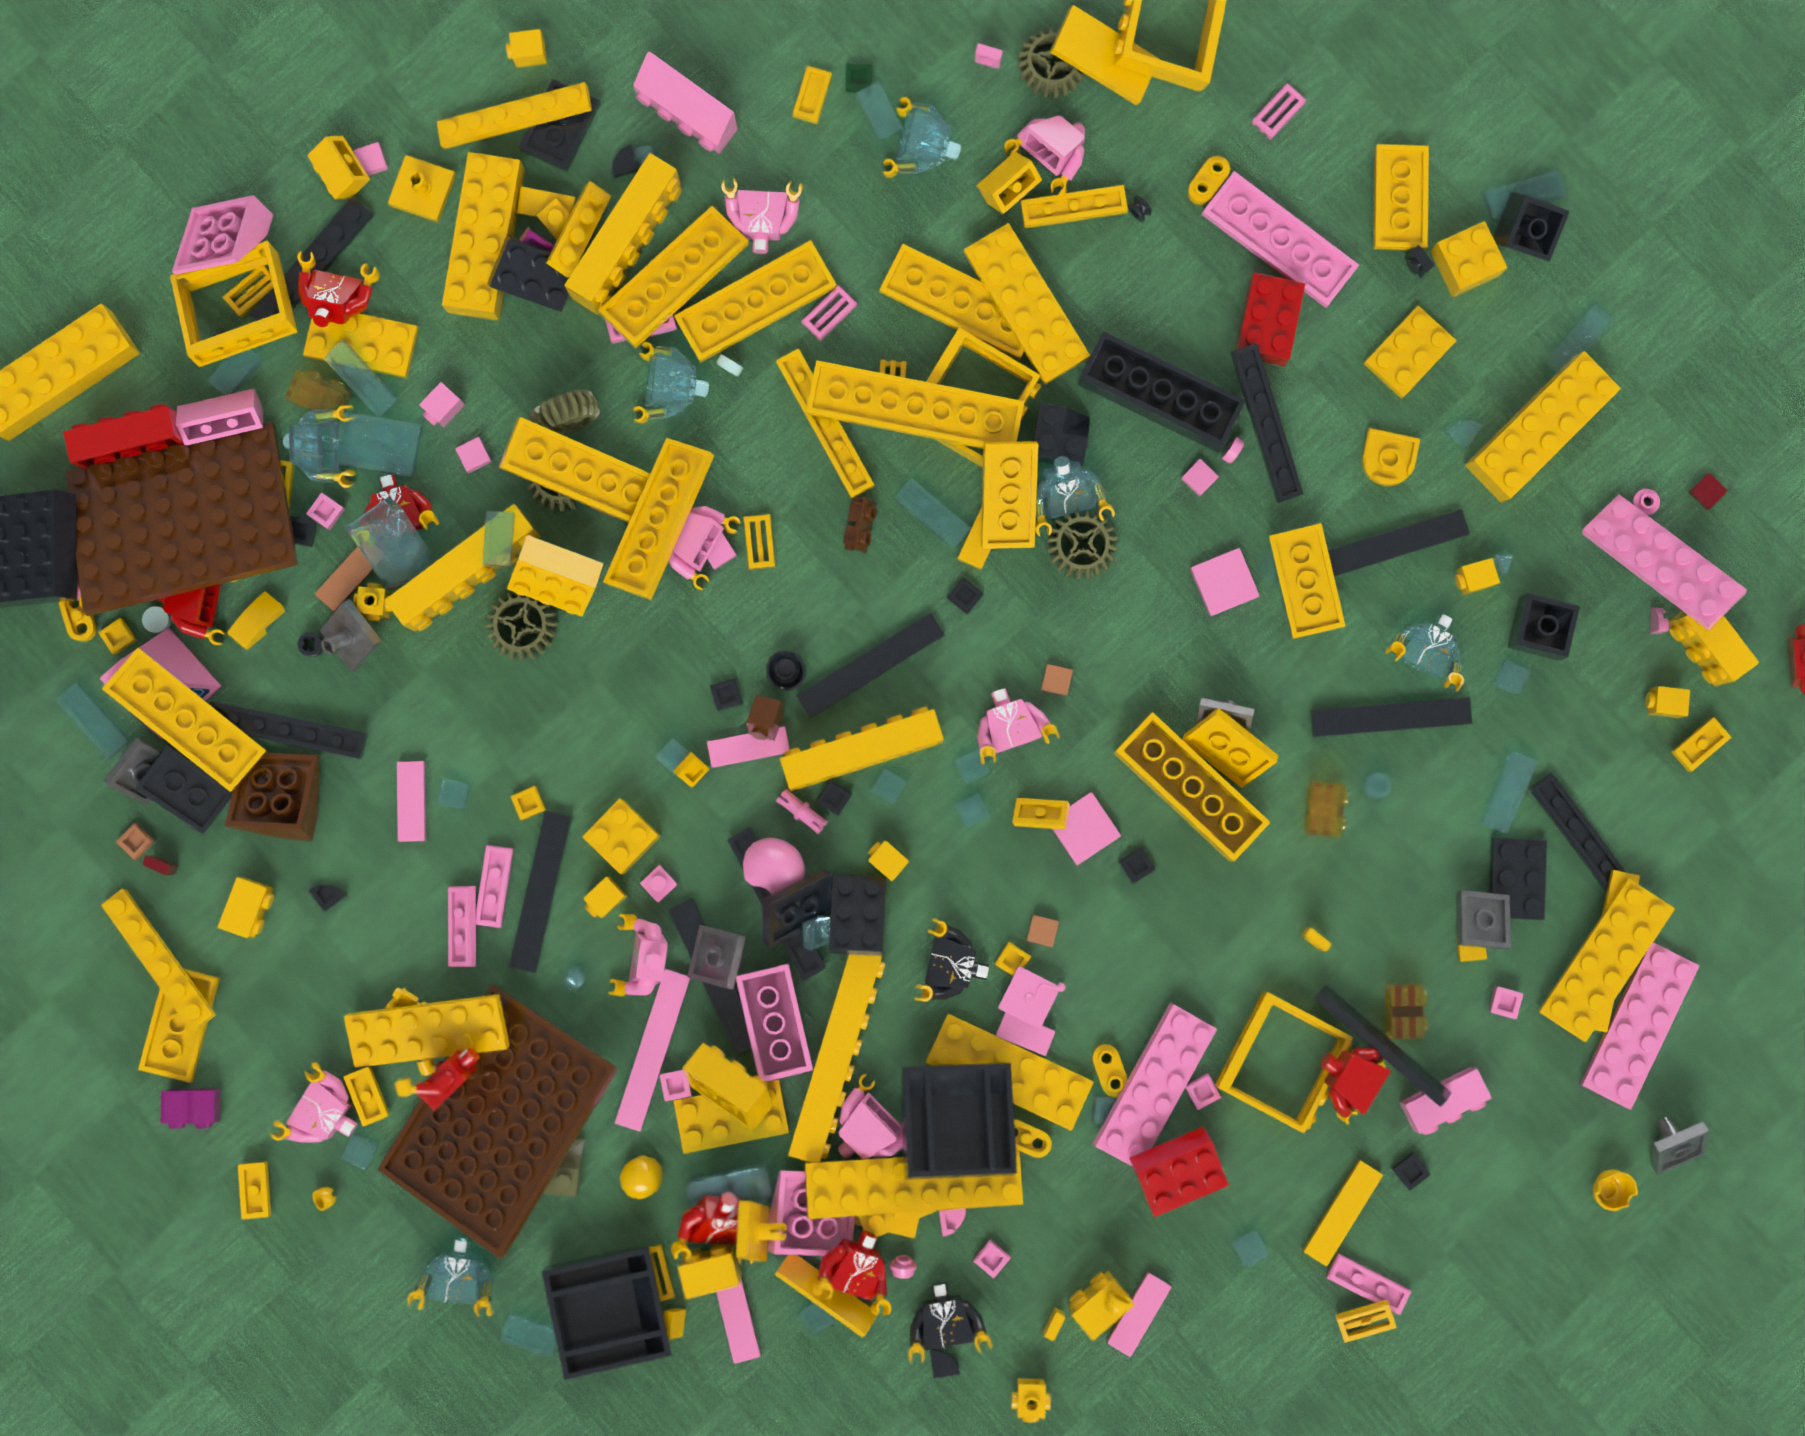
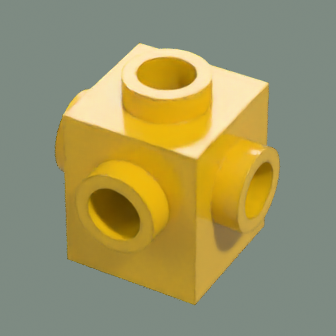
M367 583V587H358V593L354 594L353 604L366 621L380 622V618L390 619V612L392 610L384 600L392 595V592L383 589V584ZM371 596L375 599L372 605H370Z
M1017 1378V1392H1012L1011 1408L1016 1409L1017 1417L1022 1418L1024 1422H1038L1039 1418L1045 1419V1410H1050V1393H1046L1044 1379Z

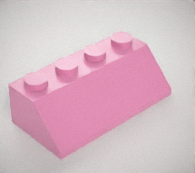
M650 51L647 53L633 85L637 100L646 107L651 105L658 110L657 114L667 122L670 120L678 124V129L686 136L690 137L693 135L699 139V144L707 151L711 152L714 150L720 154L738 130L734 112Z

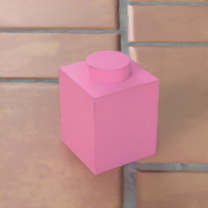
M440 382L420 403V406L425 410L422 415L432 425L438 422L444 428L465 404Z

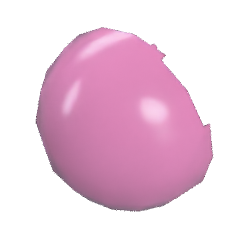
M764 838L752 843L746 851L743 861L745 881L753 887L760 886L767 889L771 895L803 880L806 869L800 852L788 842L777 838Z

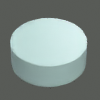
M722 354L717 360V365L735 376H739L743 370V367Z
M158 606L148 608L142 617L143 626L148 631L160 634L169 628L172 621L171 615L165 613L163 608Z

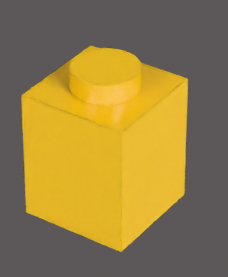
M540 29L509 33L510 43H506L508 59H513L516 68L547 64L545 42Z
M1493 558L1462 566L1456 570L1455 583L1457 588L1462 590L1463 595L1487 589L1500 583Z
M1661 686L1650 688L1645 697V707L1648 708L1647 715L1673 718L1688 716L1690 690Z
M886 840L882 844L877 841L868 852L871 856L868 861L891 881L909 863V860Z
M606 876L583 898L587 903L584 907L594 918L597 916L605 918L627 895L611 877Z

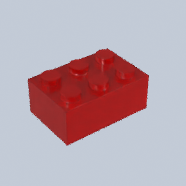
M1254 272L1248 284L1235 350L1257 343L1263 362L1285 367L1291 357L1306 283Z
M1200 1127L1129 1158L1144 1198L1154 1217L1229 1186L1213 1142L1204 1127Z

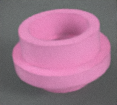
M1642 489L1634 495L1633 505L1646 515H1651L1658 510L1660 498L1655 491ZM1645 497L1650 499V506L1644 504L1643 500Z
M897 1256L890 1262L892 1275L897 1278H910L917 1269V1263L909 1256Z

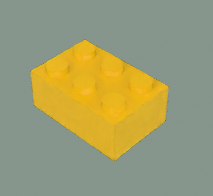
M527 535L515 563L507 589L514 591L518 595L538 600L543 604L563 609L570 614L583 616L595 591L603 563Z
M1684 611L1669 621V632L1672 637L1683 644L1688 658L1699 665L1702 669L1703 678L1714 686L1734 682L1759 664V661L1724 616L1709 630Z
M702 1043L683 1067L690 1087L754 1131L773 1107L770 1098L771 1094L767 1090V1083L756 1075L752 1078L745 1073L746 1069L739 1062L733 1060L731 1063L725 1059V1054L716 1046L712 1045L710 1048Z

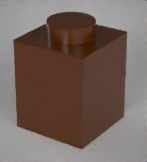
M755 696L746 721L749 735L758 740L770 739L775 741L784 716L780 700Z

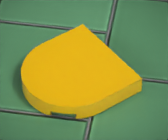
M1373 428L1367 429L1362 453L1364 472L1373 482L1379 485L1394 486L1400 484L1410 476L1415 468L1420 439Z

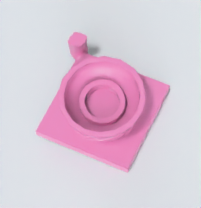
M1018 966L998 1008L1041 1029L1058 992H1063L1066 986L1061 982L1056 985Z

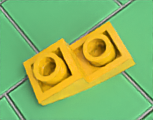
M520 186L516 213L535 216L549 202L556 198L566 211L571 214L574 208L575 197Z
M264 591L245 609L227 633L244 649L248 650L267 634L265 628L285 612L284 606Z

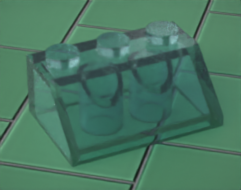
M387 497L345 527L386 588L407 584L436 562L403 509L390 497Z
M768 1161L689 1178L685 1184V1190L691 1207L696 1206L704 1196H722L726 1192L734 1194L741 1201H754L758 1204L769 1202V1197L774 1196V1186Z

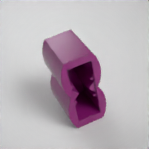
M167 1089L161 1091L160 1124H169V1129L186 1128L187 1123L195 1124L197 1129L212 1128V1123L220 1121L221 1089Z

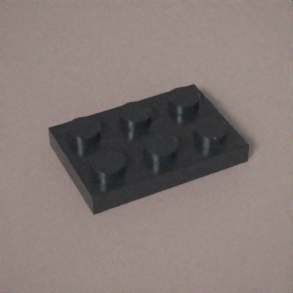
M552 79L546 92L568 87V85ZM590 96L592 111L529 127L519 146L520 151L568 172L601 104L600 100Z
M506 235L487 282L489 287L562 312L569 295L564 286L569 278L546 263L552 251Z
M169 744L135 787L137 791L201 834L206 832L232 796V792Z
M1491 838L1489 893L1509 895L1511 919L1545 920L1547 840Z
M823 869L762 900V943L765 946L771 948L831 917L832 873Z
M833 875L829 954L883 956L886 877Z

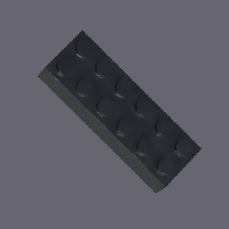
M1104 331L1077 384L1217 453L1224 447L1246 401Z

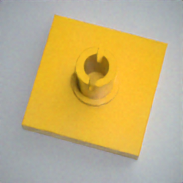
M405 155L388 204L391 207L439 223L456 173Z
M739 1201L736 1258L755 1262H767L768 1240L785 1241L787 1234L776 1233V1231H787L786 1224L769 1223V1206L751 1201Z

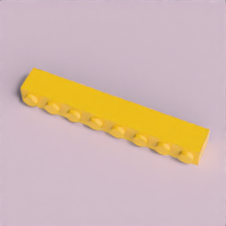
M851 954L848 956L788 1156L810 1163H820L821 1158L827 1159L831 1144L826 1143L829 1132L834 1134L839 1119L834 1117L836 1107L842 1108L847 1093L842 1091L844 1081L850 1082L854 1066L849 1065L852 1054L858 1056L862 1040L857 1039L860 1029L866 1030L870 1014L865 1013L868 1003H874L878 990L873 988L875 978L882 977L886 964L881 962L882 956Z

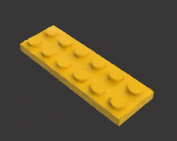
M711 206L598 311L636 349L749 245V241Z
M1009 223L963 250V253L1035 370L1041 375L1040 378L1044 384L1049 383L1090 358L1089 352Z
M810 240L674 315L701 363L837 287V284Z
M902 244L879 290L880 293L956 330L961 328L993 348L1015 359H1021L1024 353L1023 348L981 281Z
M522 417L517 418L499 466L503 470L628 523L650 476V473Z
M666 438L603 580L604 583L652 600L714 458L711 452Z
M140 648L133 652L102 688V690L230 792L235 789L267 752L261 745Z
M1627 878L1538 1012L1586 1043L1676 908Z
M499 994L354 1012L344 1016L355 1068L451 1056L456 1050H460L463 1053L468 1047L480 1053L505 1050L510 1046Z
M949 1013L926 1059V1063L932 1066L1011 1063L1013 1104L1071 1131L1094 1081Z

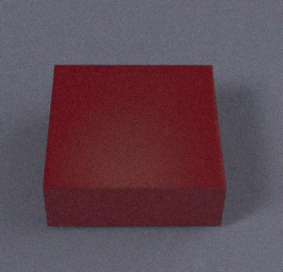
M1708 473L1688 493L1704 509L1709 510L1728 490L1711 473Z
M146 855L142 862L143 866L163 875H175L179 867L153 855Z

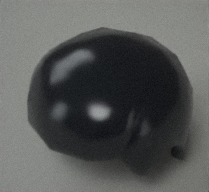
M778 651L770 657L766 665L767 678L775 688L792 691L800 686L806 677V664L803 658L793 651Z

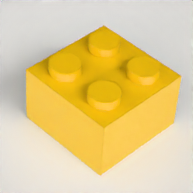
M1485 221L1438 242L1430 251L1452 298L1499 277L1508 268Z
M619 798L582 838L620 874H625L661 835L628 803Z
M713 1244L712 1249L702 1251L701 1248L691 1249L690 1258L687 1261H684L682 1258L678 1265L686 1299L739 1286L742 1278L741 1266L736 1258L735 1245Z
M1109 1271L1104 1274L1102 1272L1096 1274L1090 1280L1091 1285L1084 1291L1080 1289L1075 1292L1069 1299L1071 1303L1067 1305L1072 1317L1092 1341L1134 1306L1129 1294ZM1111 1291L1121 1294L1130 1302L1126 1311L1119 1316L1112 1315L1111 1311L1108 1312L1105 1307L1106 1298Z

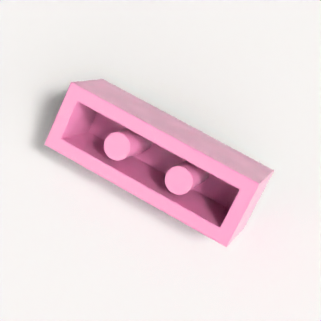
M250 389L177 406L175 425L186 446L263 428L264 409L255 389Z
M1469 1067L1440 1081L1443 1086L1452 1092L1442 1107H1439L1422 1091L1400 1101L1399 1103L1413 1131L1428 1135L1438 1129L1437 1125L1445 1121L1452 1123L1462 1118L1461 1113L1469 1109L1476 1111L1485 1107V1101L1492 1097L1478 1069Z

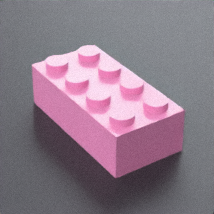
M789 964L737 975V986L758 1077L767 1082L812 1071L813 1068Z

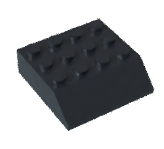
M52 489L0 496V608L77 600L76 494Z
M1011 1063L902 1067L901 1112L905 1180L1013 1176L1017 1174Z
M649 1247L620 1249L546 1266L542 1271L564 1380L672 1356Z

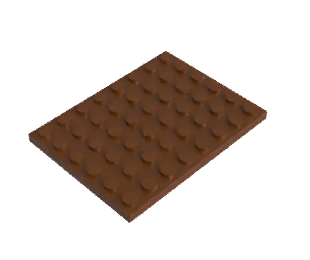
M272 422L264 423L263 428L186 446L176 444L159 451L143 452L135 457L118 458L114 462L107 464L89 465L88 469L76 468L65 471L68 493L76 494V560L83 612L87 616L298 565L276 429Z
M491 984L484 996L500 995L510 1046L505 1050L478 1053L479 1060L474 1064L477 1069L435 1111L421 1098L377 1170L496 1257L504 1258L619 1068L498 986Z

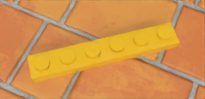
M583 82L437 121L440 144L444 149L592 111L588 86Z
M799 348L776 360L777 366L851 499L873 488L874 483L839 420L806 414L813 373Z
M121 889L101 905L189 1030L196 1032L215 1017V1012L126 889Z

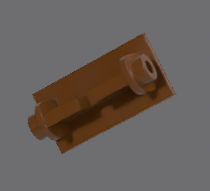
M854 497V502L850 503L847 520L856 522L855 526L846 525L843 539L844 549L850 551L856 549L864 554L867 553V548L872 540V523L877 515L876 502L867 497Z

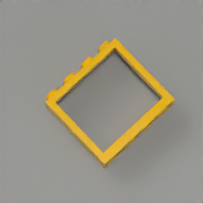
M1124 0L1123 5L1126 6V9L1118 25V30H1121L1120 38L1117 39L1114 45L1116 54L1114 65L1200 92L1210 84L1227 0H1208L1194 70L1132 51L1142 0Z
M268 240L257 244L237 263L170 275L187 355L199 367L298 332L279 253ZM268 264L280 313L201 341L191 292Z
M958 328L926 382L940 385L960 350L965 346L1027 383L1018 400L1025 401L1022 420L1028 409L1025 406L1029 397L1034 399L1042 386L1038 383L1041 375L965 330ZM936 440L983 468V456L962 444Z
M1262 991L1215 1086L1296 1130L1305 1133L1306 1129L1309 1130L1312 1123L1316 1121L1317 1116L1314 1114L1318 1106H1322L1328 1097V1086L1324 1081L1329 1072L1322 1068L1296 1120L1231 1085L1272 1005L1336 1038L1337 1040L1330 1052L1336 1058L1339 1057L1343 1050L1351 1052L1353 1037L1271 993Z

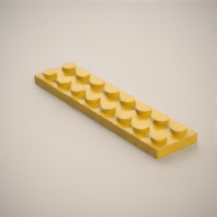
M816 360L806 414L983 449L984 442H1017L1025 401Z
M1016 1150L1017 1174L994 1177L905 1180L904 1157L806 1163L808 1219L1022 1205L1020 1152Z

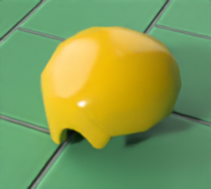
M644 1155L626 1163L622 1168L619 1178L621 1188L627 1196L633 1199H644L659 1190L664 1176L661 1165L654 1158Z
M1615 1169L1603 1171L1596 1178L1592 1187L1594 1200L1602 1208L1611 1211L1629 1207V1201L1632 1196H1637L1638 1194L1636 1181L1629 1174Z

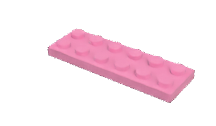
M1235 171L1202 212L1205 218L1286 279L1306 283L1304 292L1325 308H1327L1359 266V264Z
M1621 495L1613 499L1582 530V534L1707 630L1746 594L1747 589Z
M1653 942L1635 968L1611 1017L1607 1033L1604 1032L1579 1085L1631 1110L1696 975L1699 965Z
M1170 1003L1092 1144L1132 1166L1129 1160L1130 1157L1151 1149L1217 1029Z

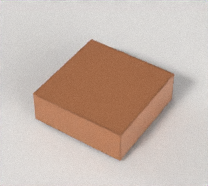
M1047 664L1041 691L1067 696L1073 670Z
M133 823L116 841L133 860H138L156 842L138 823Z
M1033 915L1026 941L1053 947L1059 921Z

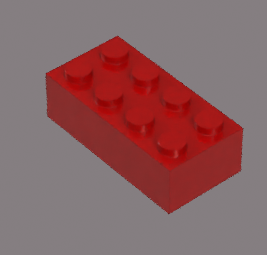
M157 404L149 407L150 410L128 411L123 414L124 417L115 419L113 417H104L98 419V423L95 424L81 423L73 425L71 430L63 431L69 461L82 469H88L89 465L107 464L114 462L118 458L135 457L143 452L159 451L176 444L185 445L175 425L176 411L165 404Z

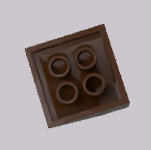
M265 753L233 790L225 826L286 840L313 841L318 818L319 756Z

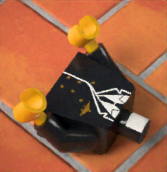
M936 918L932 919V921L937 922L936 930H927L928 933L935 935L925 985L918 984L915 986V988L922 989L923 992L920 998L915 997L917 1001L945 1000L959 995L964 988L969 987L971 977L986 980L989 970L988 964L974 961L976 950H973L972 941L960 929L947 925Z
M947 1282L932 1284L933 1299L923 1301V1307L916 1310L910 1325L911 1348L908 1354L909 1361L912 1363V1355L914 1353L921 1354V1363H923L925 1360V1350L971 1342L975 1343L976 1349L980 1353L979 1345L982 1341H987L991 1349L992 1342L989 1336L986 1335L987 1331L982 1316L969 1301L962 1300L960 1295L949 1296Z

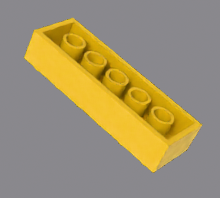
M468 152L442 306L448 313L500 320L504 292L489 287L487 282L506 235L514 238L518 215L516 210L520 186L522 187L525 174V169L518 159Z
M649 153L564 286L572 300L599 315L598 309L612 298L611 295L616 288L619 289L626 279V271L630 266H635L640 257L639 251L644 244L648 245L654 235L653 229L657 223L661 224L664 221L671 201L675 202L682 192V188H680L682 185L676 168Z
M99 304L0 370L1 438L7 441L12 440L141 354L111 310L103 304Z
M1583 351L1572 357L1465 466L1500 502L1509 500L1621 388Z
M513 504L384 601L403 626L414 632L417 630L423 631L432 624L431 619L438 614L444 615L454 607L453 603L459 598L463 600L473 594L475 591L474 587L479 583L485 584L496 576L495 572L502 566L506 568L512 565L517 560L516 556L520 553L527 535L540 539L541 536L524 513Z
M927 706L913 710L912 716L904 719L902 715H897L886 719L887 724L877 727L876 723L861 727L862 732L851 735V731L836 735V740L826 743L825 739L810 743L811 748L801 751L799 747L785 751V757L780 758L789 789L795 791L942 744L944 738L935 710L928 711Z
M1153 712L1113 752L1229 862H1234L1271 823Z

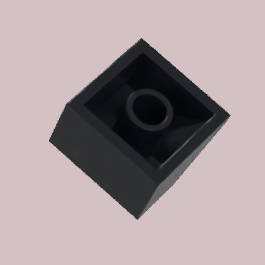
M1511 192L1493 239L1500 246L1550 262L1570 211L1524 194Z
M1040 403L1033 441L1038 443V462L1060 466L1069 464L1071 468L1081 469L1085 459L1090 417L1067 407Z
M1530 593L1519 597L1508 648L1558 661L1568 658L1580 606Z

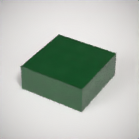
M846 63L845 91L849 93H871L872 64Z

